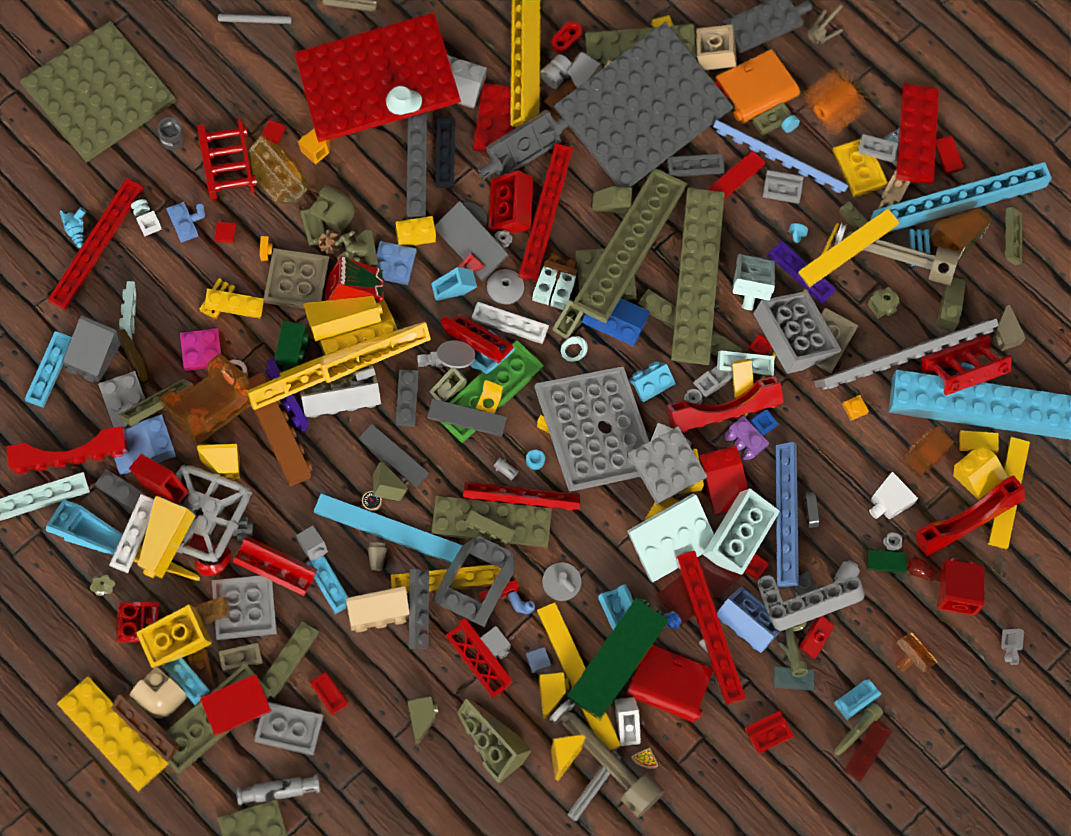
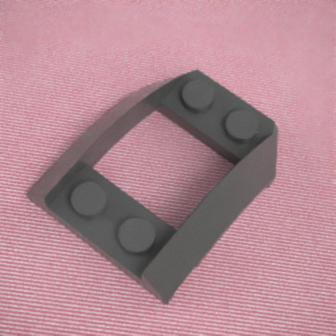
M480 536L473 538L460 548L432 601L485 627L503 590L515 573L514 553ZM469 553L501 568L483 604L450 588Z

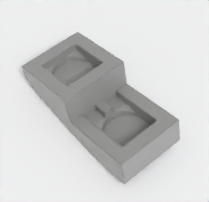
M716 366L710 372L704 373L693 384L706 398L732 380L733 375L729 371L717 370Z

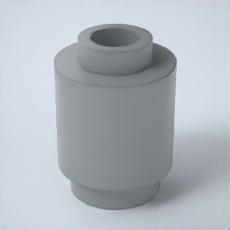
M850 560L842 562L834 577V583L848 577H857L860 572L858 565Z

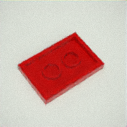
M256 674L200 698L215 736L272 712Z

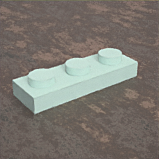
M718 351L717 370L732 372L731 362L751 359L753 374L772 376L774 373L775 356Z

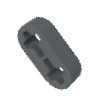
M805 492L803 500L807 527L817 528L819 527V515L815 492Z

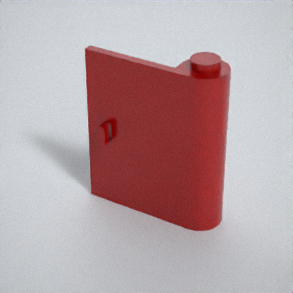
M652 645L637 668L627 696L635 697L638 701L694 723V720L699 721L703 709H700V705L714 669Z

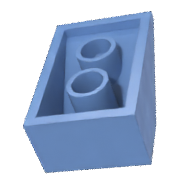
M162 415L144 420L127 429L129 453L114 459L121 476L131 472L129 467L140 454L147 456L157 463L176 457Z

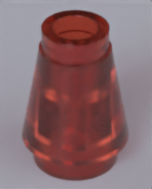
M913 557L907 566V571L910 572V575L931 582L937 575V571L920 558Z

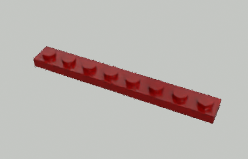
M555 143L520 269V278L536 282L538 280L572 156V147Z
M128 178L125 179L48 298L51 304L63 310L67 309L129 213L131 204L138 199L143 191L142 185Z
M692 551L676 556V561L725 704L728 705L745 700L746 697L696 552Z

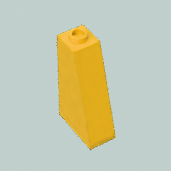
M374 296L303 304L315 341L381 322L380 314L383 313L380 302L376 303Z
M155 497L138 566L144 570L143 574L154 578V576L163 578L195 518V515L190 510L160 497Z

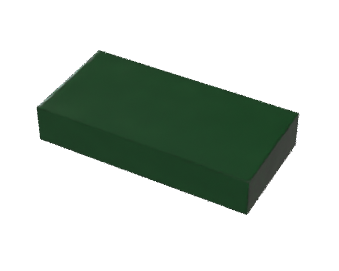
M869 549L867 553V570L905 574L907 572V553Z

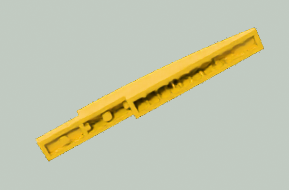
M422 322L402 328L279 373L280 377L247 390L251 406L256 410L320 382L326 381L329 383L431 339L427 324Z

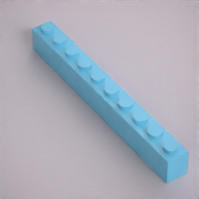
M1044 162L874 210L870 220L886 209H889L900 222L898 226L889 231L892 232L1046 188L1052 178Z

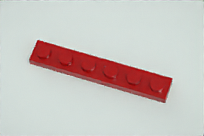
M465 482L463 497L471 500L484 499L490 502H507L508 504L521 503L527 506L557 507L569 511L579 510L580 494Z

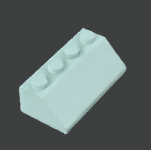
M752 489L741 491L703 552V555L717 566L743 574L780 511Z

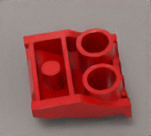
M119 603L116 628L117 643L140 642L136 632L159 621L160 603Z

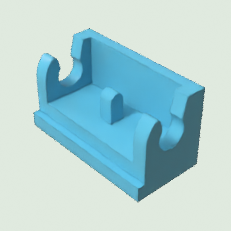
M869 679L864 680L835 701L834 704L845 719L849 720L881 695V692L878 691Z

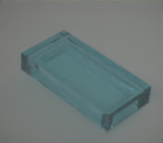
M775 667L773 688L813 691L814 670L808 669L806 675L794 677L791 668Z

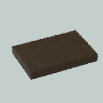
M124 329L119 332L124 352L141 383L144 384L149 381L144 362Z

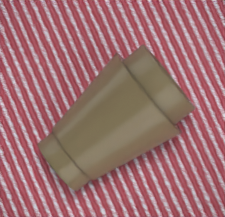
M370 543L368 554L371 571H383L387 552L385 543Z

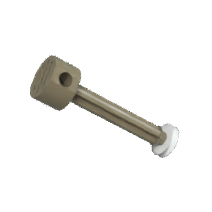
M841 223L839 231L835 234V245L854 233L853 231L845 232L847 224L843 225ZM880 239L864 249V251L930 269L931 272L928 280L948 286L951 284L960 255L958 251L938 246L935 256ZM947 263L949 268L942 269L939 264Z
M570 700L566 701L557 708L549 720L554 721L553 725L562 720L563 726L574 736L584 735L586 737L583 746L627 790L621 801L639 818L657 802L665 790L648 773L638 780L576 714L570 712L575 704H570Z

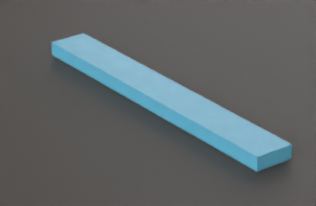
M320 494L314 509L315 514L452 563L462 545L323 494Z

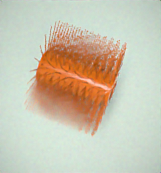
M827 76V81L819 87L820 91L812 86L810 91L807 90L814 96L812 101L809 100L813 104L810 108L814 107L816 116L820 120L822 119V122L827 120L830 124V122L835 123L837 119L836 127H839L838 123L841 119L847 124L850 118L853 119L851 116H854L853 114L855 113H851L849 110H852V106H859L857 102L860 99L857 100L856 98L860 94L857 95V92L865 91H856L851 82L849 83L847 80L845 82L844 78L840 80L837 77L838 80H834L835 83H833V80ZM824 85H825V86L828 85L830 88L827 89V88L825 87V88H824L825 90H824V92H823V91H822L823 86H824Z

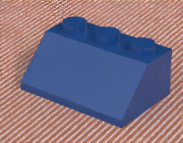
M621 298L606 324L585 314L582 323L631 346H635L651 312Z

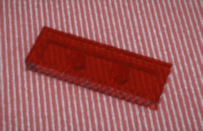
M875 721L843 771L861 782L892 732Z

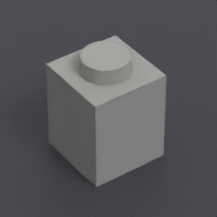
M314 526L296 535L300 547L311 562L321 558L328 552L323 539Z
M496 626L481 637V640L496 659L499 658L501 660L510 653L508 650L511 644Z

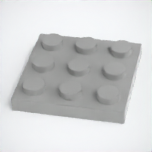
M679 427L628 453L656 504L665 501L707 477Z
M263 576L212 580L213 602L216 603L214 612H217L215 616L219 615V619L215 620L217 640L277 634L273 584L271 580ZM222 606V609L216 611V607ZM228 608V612L222 613L221 611V614H218V611Z

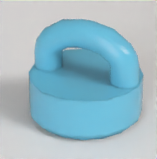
M798 223L790 225L789 233L793 235L794 242L798 243L801 237L807 236L808 228L805 225Z

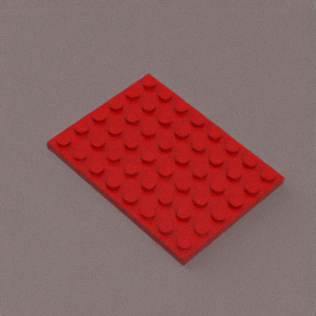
M434 12L294 52L318 143L461 102ZM405 86L421 95L422 104L415 112L401 115L394 114L389 111L386 105L388 93L394 87Z

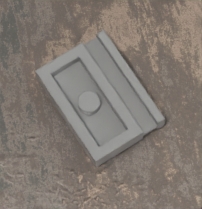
M767 170L763 197L799 204L804 177Z

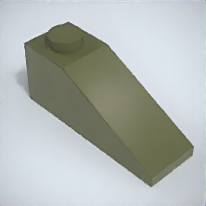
M953 277L950 286L945 285L936 327L954 331L957 327L963 306L966 280Z

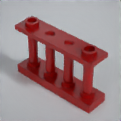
M237 119L239 128L209 132L205 131L204 125L197 126L210 200L217 199L216 192H220L221 189L249 185L250 193H254L253 186H257L255 175H251L244 136H248L246 125H242L241 119ZM238 135L241 137V145L216 149L208 148V142H211V140ZM243 152L245 161L216 166L211 164V159L214 156ZM245 168L247 170L248 178L223 182L214 181L213 175H217V173Z
M984 334L922 356L921 372L923 374L936 372L944 380V395L947 396L1010 373L1012 357L1008 355L999 359L990 350L991 337L988 334ZM985 355L991 362L982 364L976 357ZM968 360L975 368L966 370L960 363ZM952 366L959 374L950 376L943 369Z

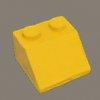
M983 443L954 465L953 477L979 501L997 484L1008 478L997 456Z

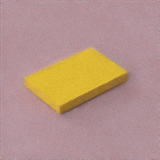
M861 139L834 147L832 150L846 182L849 184L853 197L887 187L888 185L877 158L858 153Z

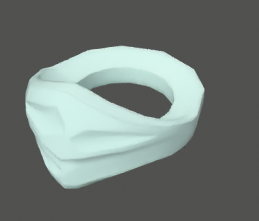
M579 336L568 338L561 347L562 357L569 362H576L584 358L588 348L586 340ZM579 344L582 350L577 357L570 358L566 355L565 350L569 345Z

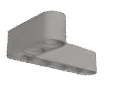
M763 576L758 581V587L774 628L780 631L860 602L865 596L860 579L854 576L783 602L776 581L772 576Z

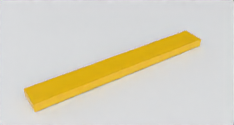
M552 603L538 609L537 613L573 688L586 668L556 603ZM582 709L591 731L610 751L621 747L606 713L599 721Z

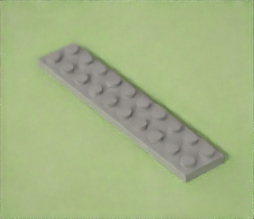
M997 319L983 321L814 380L813 382L816 388L822 387L823 390L839 386L838 382L842 384L856 380L855 376L857 378L874 374L873 370L874 372L891 368L893 365L908 362L910 359L925 356L927 353L937 352L944 347L957 345L961 341L974 339L978 335L991 333L994 331L993 328L999 326Z

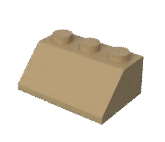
M405 587L346 598L351 631L363 632L368 630L367 628L369 627L383 628L389 623L403 624L407 622L406 620H409V607Z

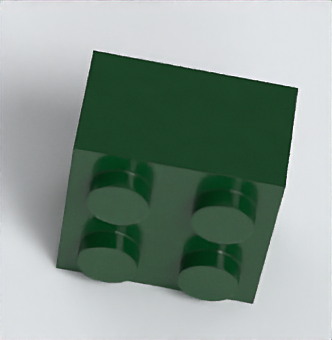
M283 321L275 352V362L279 370L287 371L305 363V350L308 351L310 344L306 325Z

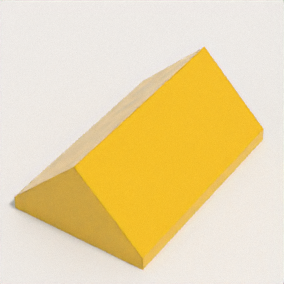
M584 735L554 739L551 757L557 781L560 780L582 750L586 738Z

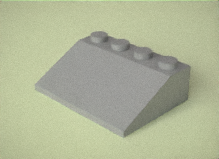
M808 291L770 298V301L761 300L753 313L787 374L802 371L842 351Z

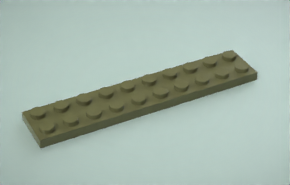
M656 168L651 172L574 300L573 308L605 324L607 323L686 189L687 183Z
M687 189L671 361L709 365L724 192Z

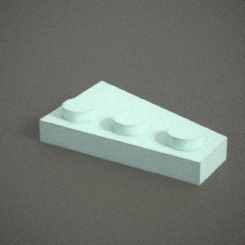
M127 281L126 289H123L125 304H121V315H123V318L119 320L120 330L125 329L133 342L136 287L135 281Z

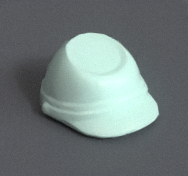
M405 86L394 87L388 93L386 99L389 111L399 115L415 112L422 104L421 95Z

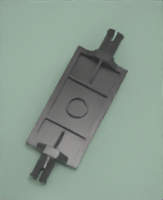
M770 0L724 20L723 26L733 25L735 47L739 53H742L803 26L804 22L800 15L812 11V6L808 4V0L796 6L790 0Z
M543 111L486 146L491 160L490 163L478 169L480 177L484 180L495 172L500 177L516 171L553 148L555 143H561L559 135L569 125L563 118L555 121L552 119L549 111Z

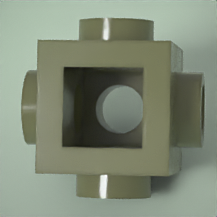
M887 287L884 290L881 288L874 292L867 305L876 318L879 319L886 314L887 316L893 314L897 310L896 308L900 301L896 292Z

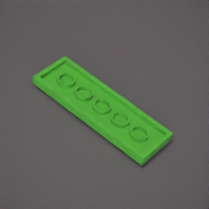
M516 341L512 344L515 350L489 374L482 372L449 403L476 409L483 392L484 382L487 380L503 386L502 397L495 411L496 413L544 368V365L520 342ZM490 398L483 401V406L486 408H491L494 405V401ZM441 422L461 443L466 441L476 431Z

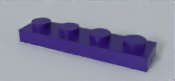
M781 241L769 252L768 256L822 304L835 293L836 288L824 278L809 288L798 274V271L808 264L784 242Z
M274 359L266 361L267 369H265V372L269 379L280 377L279 373L281 372ZM293 394L285 397L282 402L286 411H291L293 415L291 419L295 427H300L302 432L309 429L308 421Z

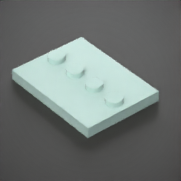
M694 493L627 530L651 582L679 568L676 556L692 551L696 552L697 557L702 555L714 536L698 497Z

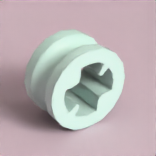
M141 199L131 204L135 216H142L150 211L149 206H147V200Z

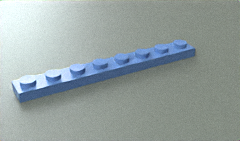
M716 120L713 126L717 128V133L723 136L729 134L733 136V141L739 144L745 142L750 145L749 149L755 152L761 150L766 153L765 156L774 161L777 158L782 161L781 164L790 169L793 166L799 169L798 173L806 177L811 175L815 177L814 181L822 185L827 183L831 185L830 189L841 193V191L846 192L849 184L720 120Z
M794 442L776 445V509L780 511L777 515V586L779 588L799 585L797 445Z

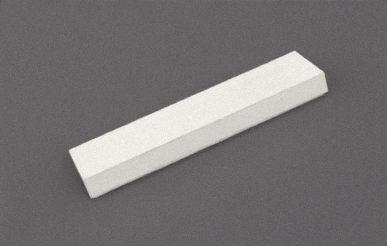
M477 302L471 321L543 344L549 328L547 324L481 302Z
M143 494L140 495L111 560V567L126 573L129 572L146 534L154 499Z

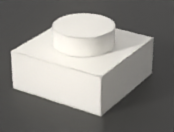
M154 211L136 218L144 237L162 229Z

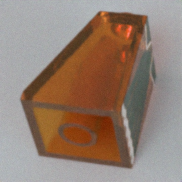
M978 208L937 222L929 235V241L937 248L941 246L960 252V259L985 235L993 220L990 219L986 212H982Z

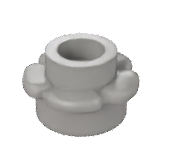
M507 230L497 231L494 235L503 248L509 246L512 242V235Z
M690 389L684 395V400L701 405L703 401L702 393L697 389Z
M888 533L887 537L883 540L884 545L890 551L899 550L902 547V538L898 533Z

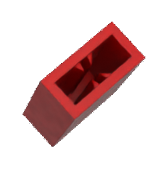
M140 454L129 467V470L145 489L162 499L179 505L189 493L171 470L143 454Z

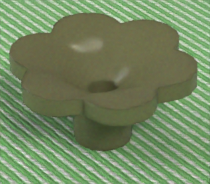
M107 574L95 576L90 584V590L98 596L110 594L113 591L112 587L115 586V581L110 579Z

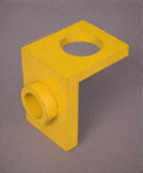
M485 380L483 392L476 409L495 414L502 397L503 386ZM490 398L494 401V405L491 408H486L483 406V401Z

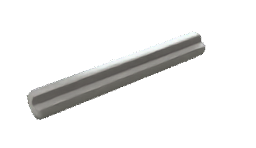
M612 752L619 760L621 759L618 753ZM603 765L569 811L568 816L576 821L610 775V772Z

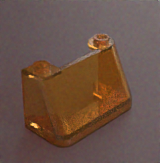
M220 353L208 363L207 371L209 376L182 396H179L175 391H169L158 398L165 410L187 435L197 443L207 439L251 405L247 390L252 389L246 374Z

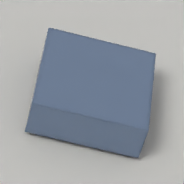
M545 647L526 653L532 673L551 667Z

